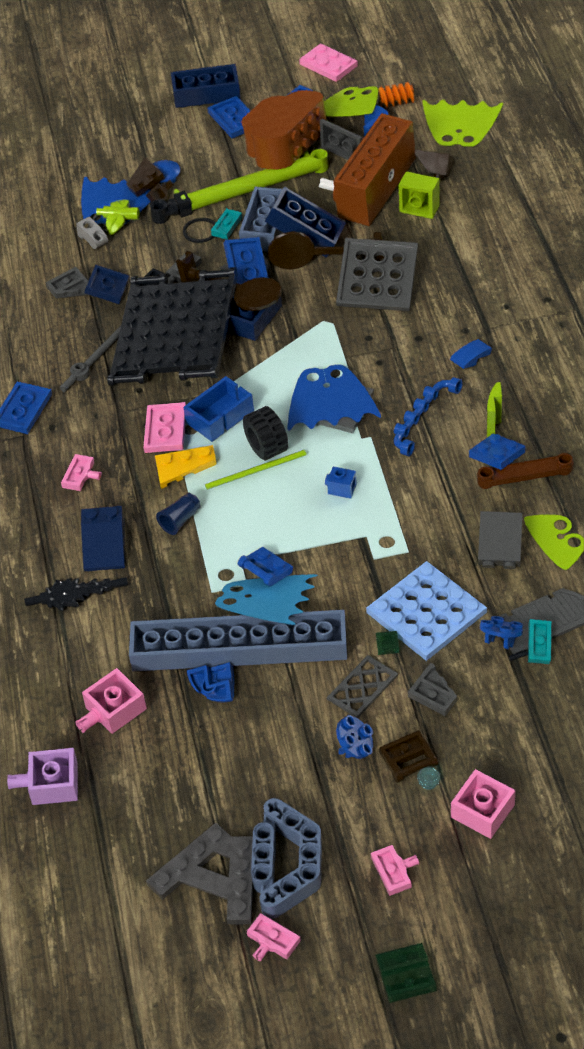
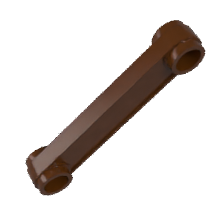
M561 453L554 457L509 464L502 470L495 467H481L477 473V483L479 487L489 489L492 486L555 475H569L573 470L574 461L570 454Z

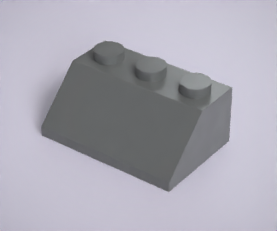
M324 119L320 120L321 148L348 160L363 140V137Z

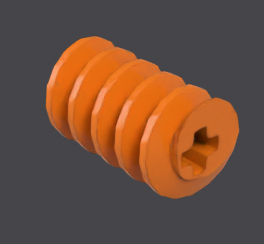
M405 82L404 86L402 83L398 84V88L395 84L391 88L386 86L385 90L383 87H379L378 95L381 107L382 103L388 107L389 102H391L392 106H395V101L401 105L402 100H404L405 104H408V99L414 103L412 84L410 86L408 82Z

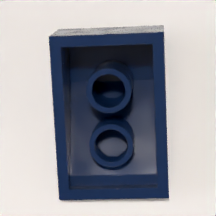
M122 506L81 509L84 572L125 568V520Z

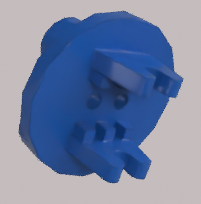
M492 616L491 620H481L480 630L485 632V643L494 642L495 636L504 638L505 649L513 648L515 637L523 634V624L521 622H506L500 616Z
M351 715L341 719L336 728L337 738L341 745L339 754L346 753V758L353 757L357 759L369 756L373 751L371 736L373 730L371 726L364 724L358 718Z

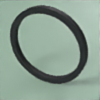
M209 218L192 219L183 227L184 237L194 243H204L215 237L211 235L205 239H193L186 234L187 227L195 222L206 221L215 225L216 222Z

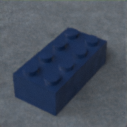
M236 64L171 72L175 108L219 103L235 96L241 99Z
M285 186L265 219L266 223L283 233L294 231L309 236L314 243V247H334L346 224Z

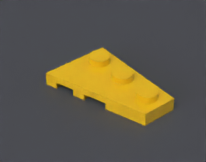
M213 445L155 455L161 489L167 487V484L174 480L177 482L183 480L185 475L190 473L196 474L217 465Z

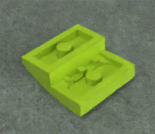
M496 382L488 398L487 437L493 433L495 434V424H501V382Z

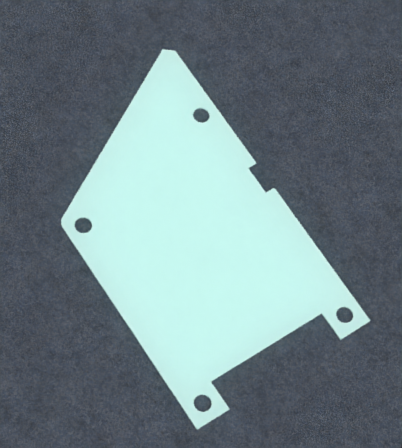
M322 321L234 381L238 384V387L241 386L252 394L254 411L268 406L278 415L287 433V451L266 461L262 460L253 451L246 438L243 419L229 430L224 429L225 433L213 442L199 432L192 435H184L183 450L213 445L217 465L199 473H190L184 476L188 493L196 495L200 501L201 507L193 516L212 593L222 591L223 587L228 583L246 580L244 570L237 565L238 560L241 556H248L261 547L266 548L275 555L367 537L374 560L409 553L372 438L361 439L358 427H356L354 433L318 424L313 429H310L304 423H297L290 431L287 429L291 399L300 374L305 369L319 368L324 370L330 365L337 364L348 368L333 323ZM339 370L340 375L337 378L342 376L343 373L341 370ZM310 373L307 376L309 381H316L319 378V375L316 373ZM325 383L323 386L327 388L330 386V384ZM302 450L306 452V455L208 490L205 487V484L258 465ZM333 466L356 471L357 485L351 499L328 494L325 478L327 474H330ZM383 537H391L395 540V544L390 548H383L379 545V540ZM229 569L234 572V577L229 581H222L218 578L219 572ZM233 586L230 589L239 588L242 586Z

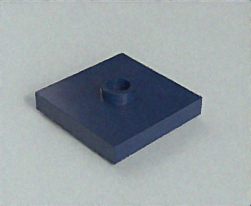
M95 265L85 288V294L119 304L130 276Z

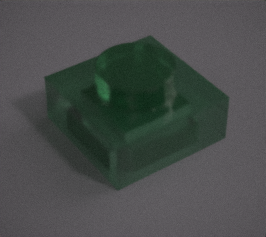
M397 631L376 633L378 655L400 653Z

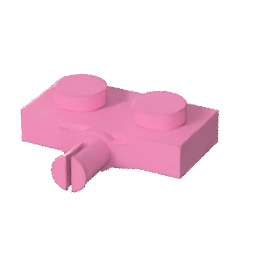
M75 454L61 482L62 488L81 491L87 479L100 480L101 472L91 470L94 465V458Z
M393 845L371 853V859L389 896L412 888L406 869L419 865L416 855L403 860L397 855Z
M261 913L247 930V936L260 944L253 954V957L256 960L258 959V961H262L268 951L275 952L288 959L300 943V936Z

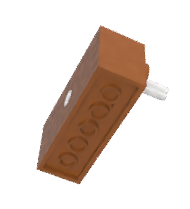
M381 113L334 181L324 178L320 179V188L333 191V200L337 206L338 218L366 226L371 225L403 178L405 172L408 171L416 159L413 121Z

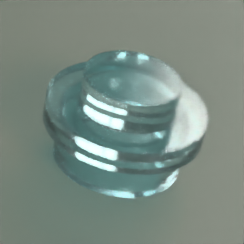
M426 767L419 771L417 780L424 789H433L440 782V774L436 769Z

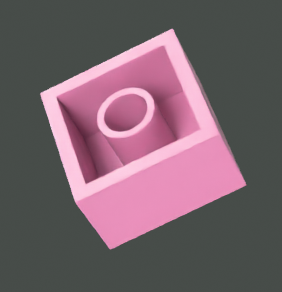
M475 769L451 802V818L491 839L515 806V790Z

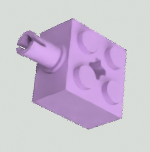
M74 748L29 752L27 774L7 776L9 789L28 787L32 805L78 801V762Z

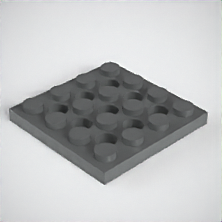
M345 238L336 305L342 307L410 311L418 243ZM360 254L366 255V258L364 260H358L357 256ZM378 255L385 257L382 261L375 260V257ZM399 256L402 258V261L396 263L393 259ZM357 270L364 271L362 276L354 275ZM376 271L382 273V275L377 278L372 276L373 273ZM393 273L400 274V277L397 279H393L390 276ZM356 286L362 288V290L357 293L352 291V289ZM372 288L380 289L377 294L370 292ZM391 289L398 290L396 295H390L388 292Z

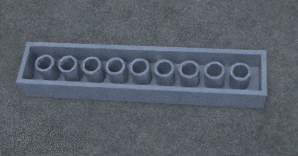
M345 610L312 611L290 615L289 620L293 621L295 625L245 615L131 621L129 645L132 671L197 668L205 665L214 667L229 662L233 666L347 660Z

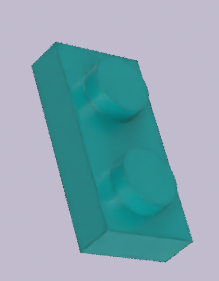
M225 209L211 229V235L228 240L241 221L242 212Z
M529 620L528 662L550 664L551 621Z

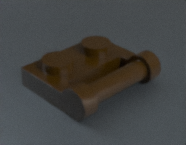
M419 730L379 747V753L397 783L403 781L404 777L429 766L432 768L438 765L435 754ZM423 754L426 757L425 759L415 762L402 769L398 767V765H401Z

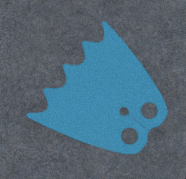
M291 575L272 586L266 585L261 578L231 582L223 587L222 592L224 594L217 598L215 604L222 609L245 616L295 625L293 621L289 620V616L303 613V610L298 609L295 604L309 600V598L302 596L301 592L315 587L305 581L318 575ZM233 586H242L243 590L233 592L230 590V588ZM247 594H251V595H252L251 597H248V598L245 597V595H247ZM228 598L237 600L236 603L231 605L223 603Z

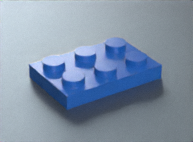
M237 96L207 107L211 117L231 138L244 134L241 121L250 110Z
M259 237L224 241L228 267L237 268L236 283L243 284L247 280L254 278H268Z
M16 382L0 408V428L28 434L51 398V389Z

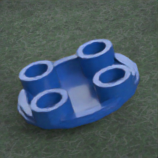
M160 160L153 163L165 177L160 181L161 183L171 180L172 183L176 182V177L180 174V166L176 162Z

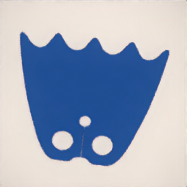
M85 176L81 195L83 219L96 214L97 208L110 206L111 202L123 199L129 201L130 207H139L140 213L151 202L146 197V194L151 189L136 197L128 189L126 180H122L117 184H111L105 177L98 182H91ZM101 215L99 220L94 221L97 224H106L107 218H103V215Z
M330 365L324 370L309 368L305 369L297 380L291 399L287 429L290 431L297 423H304L310 429H313L320 420L329 421L333 426H336L343 417H350L354 421L360 422L365 413H372L381 418V414L362 383L344 365ZM333 370H341L343 374L339 378H333L330 373ZM310 373H316L319 375V378L316 381H309L307 376ZM325 383L330 384V386L327 388H325L323 385Z

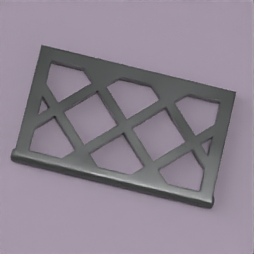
M367 655L326 699L355 718H359L396 679L398 673L375 660L370 655ZM367 662L374 665V669L362 670L361 668ZM380 673L390 675L386 681L380 682L379 680ZM375 674L376 682L363 683L362 675ZM354 676H359L360 684L347 685ZM377 687V690L371 696L365 697V688ZM361 689L362 697L349 699L348 690ZM339 691H345L346 699L338 700L335 696ZM363 702V705L357 711L350 707L351 703Z

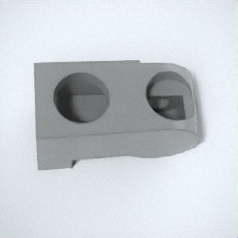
M91 217L76 223L78 236L89 242L92 248L97 249L108 243L107 235ZM88 224L89 228H84L83 226Z

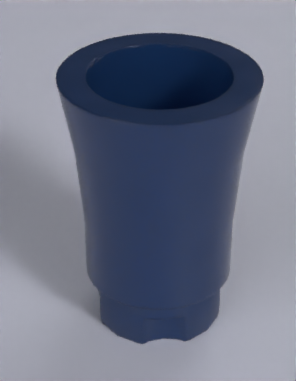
M190 492L186 493L167 508L159 511L156 514V519L165 532L176 535L181 527L201 507L200 501L196 495Z

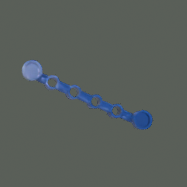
M453 377L451 380L439 381L433 387L426 386L423 391V397L425 398L423 400L417 398L414 402V412L406 411L404 415L405 423H397L395 425L394 445L400 449L402 455L409 457L414 451L415 443L407 439L403 442L401 441L403 437L409 435L413 424L416 425L419 422L420 415L423 412H427L429 404L432 400L437 399L442 388L447 387L449 392L458 394L463 384L461 379Z

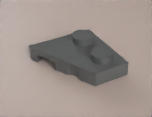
M77 267L46 282L47 289L55 298L88 295L85 294L88 280Z
M432 663L428 665L408 691L409 698L444 716L447 715L457 702V695L452 688L447 686L446 680L443 676L440 677Z

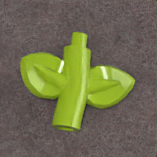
M123 199L111 202L110 206L97 208L96 214L107 218V230L110 235H113L124 225L125 220L139 219V207H129V201Z

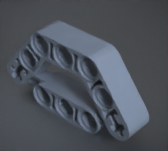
M272 798L264 804V822L257 824L253 830L251 875L255 891L260 893L262 914L269 919H275L320 889L322 838L321 829L317 823L283 801ZM277 831L299 846V867L274 883L275 835ZM289 889L294 890L293 892H286Z

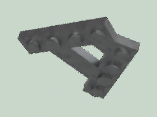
M215 823L147 879V886L163 900L182 883L228 900L227 924H251L253 836L231 837ZM217 854L230 858L229 877L204 869L202 866Z

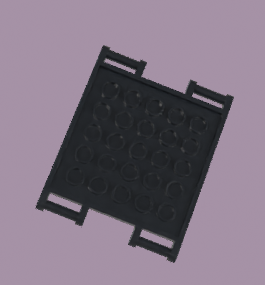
M230 267L228 270L217 271L200 270L199 281L168 284L167 273L149 277L131 276L130 290L112 368L107 378L108 385L115 386L117 383L131 382L143 384L147 382L148 374L179 372V379L181 381L200 377L218 378L237 281V268ZM229 277V279L208 280L211 278ZM159 283V285L139 286L142 284Z

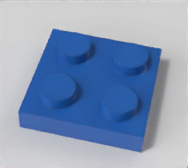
M493 433L470 449L469 457L502 470L525 453V445Z

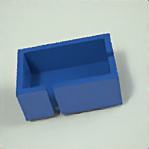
M225 376L183 407L186 424L213 442L225 433L224 429L229 430L240 422L245 415L254 411L253 396Z

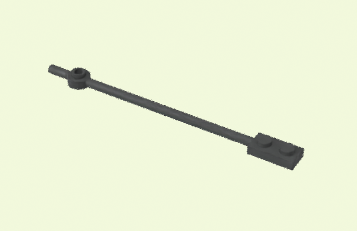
M185 253L179 258L180 260L186 257ZM193 254L196 267H198L202 263L201 257ZM175 262L166 271L168 284H173L175 281L182 283ZM121 326L84 363L78 362L71 366V376L60 386L61 391L66 392L76 381H83L89 377V367L118 339Z

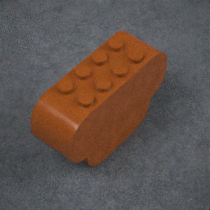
M301 90L292 92L287 96L269 97L262 100L242 119L241 123L244 129L247 155L256 158L258 167L273 170L289 167L321 136L320 120L324 119L327 121L323 94L317 91Z

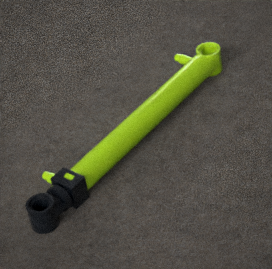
M316 149L311 152V155L308 151H305L302 154L303 157L297 159L289 167L276 170L264 169L188 194L185 191L180 192L178 189H175L174 198L169 199L168 202L157 199L150 203L152 221L156 224H163L168 221L170 215H180L181 218L192 215V210L252 192L254 187H268L312 172L324 173L329 168L328 153L324 149Z

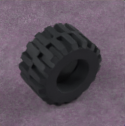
M264 406L243 417V428L246 438L258 457L266 461L287 451L288 437L286 430L278 415L270 407Z

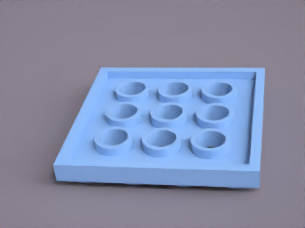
M426 561L366 607L367 614L427 661L486 614L487 607ZM425 584H428V585H431L432 587H431V588H422L421 586H423V585H425ZM409 596H414L417 599L407 600L406 598ZM439 596H444L447 599L437 600L436 598ZM393 608L401 609L400 612H392L391 610ZM423 608H430L432 611L422 612L421 610ZM453 608H460V609H462V611H461V612H453L452 609H453ZM415 620L416 623L407 624L406 621ZM438 620L447 621L445 624H438L436 622ZM430 632L432 635L422 636L421 633Z

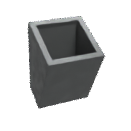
M480 511L478 565H482L484 568L503 566L505 569H515L520 567L522 513Z

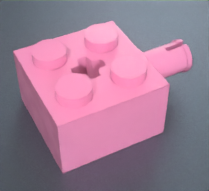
M116 668L82 692L85 707L90 712L75 721L82 733L99 722L113 734L147 709L144 694Z

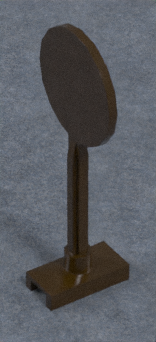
M294 231L276 236L268 247L269 259L273 265L287 270L305 266L313 258V255H343L344 247H314V243L309 236ZM374 232L372 240H382L381 232ZM378 255L375 257V260L382 261V258L385 257Z
M186 251V257L183 260H176L181 282L199 281L200 269L196 267L193 252ZM211 278L208 280H219L223 278ZM254 278L243 284L236 283L234 301L238 307L244 310H262L272 306L279 300L282 289L279 283L271 278Z

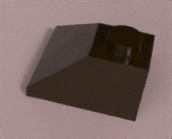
M415 150L416 156L427 171L434 175L433 177L444 179V176L449 177L454 157L445 153Z

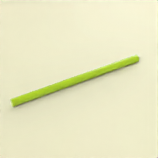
M302 450L209 482L205 484V487L208 490L305 456L306 452Z

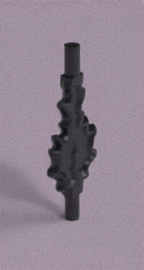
M127 577L111 581L109 578L101 582L94 578L89 583L82 582L81 584H79V578L73 581L72 578L64 581L58 579L52 587H46L45 592L40 593V595L24 598L25 605L31 606L42 603V605L47 604L50 609L55 606L60 611H63L65 607L78 608L79 604L77 602L84 601V596L89 597L90 594L102 595L104 591L109 592L113 591V588L127 586Z

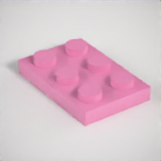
M319 44L300 58V65L335 82L358 66L357 60L323 44Z
M185 402L147 405L143 447L145 453L183 450L186 422L183 409L186 405Z

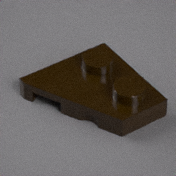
M144 158L126 185L138 197L165 177L147 158Z

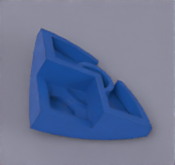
M230 662L211 668L205 665L187 670L188 679L193 688L198 693L206 696L208 700L215 702L233 701L234 671L233 665Z

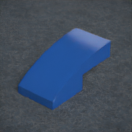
M477 339L460 348L451 356L450 360L461 368L466 369L475 366L478 358L490 355L492 348Z

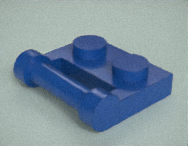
M264 547L259 548L248 556H241L237 563L242 569L246 568L260 577L268 586L274 585L293 571L292 565Z

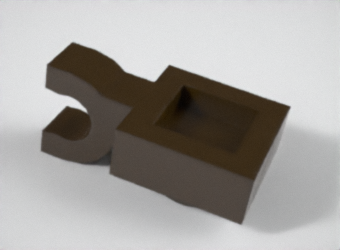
M168 180L162 186L158 183L146 194V197L151 202L157 199L166 201L170 197L167 191L174 184L171 180Z

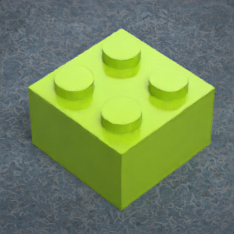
M405 172L399 183V212L433 219L440 206L439 178Z

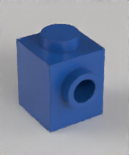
M333 466L330 474H327L325 478L328 494L351 499L357 485L356 471Z

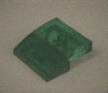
M422 943L375 955L389 1003L437 991L436 983L429 967V960Z

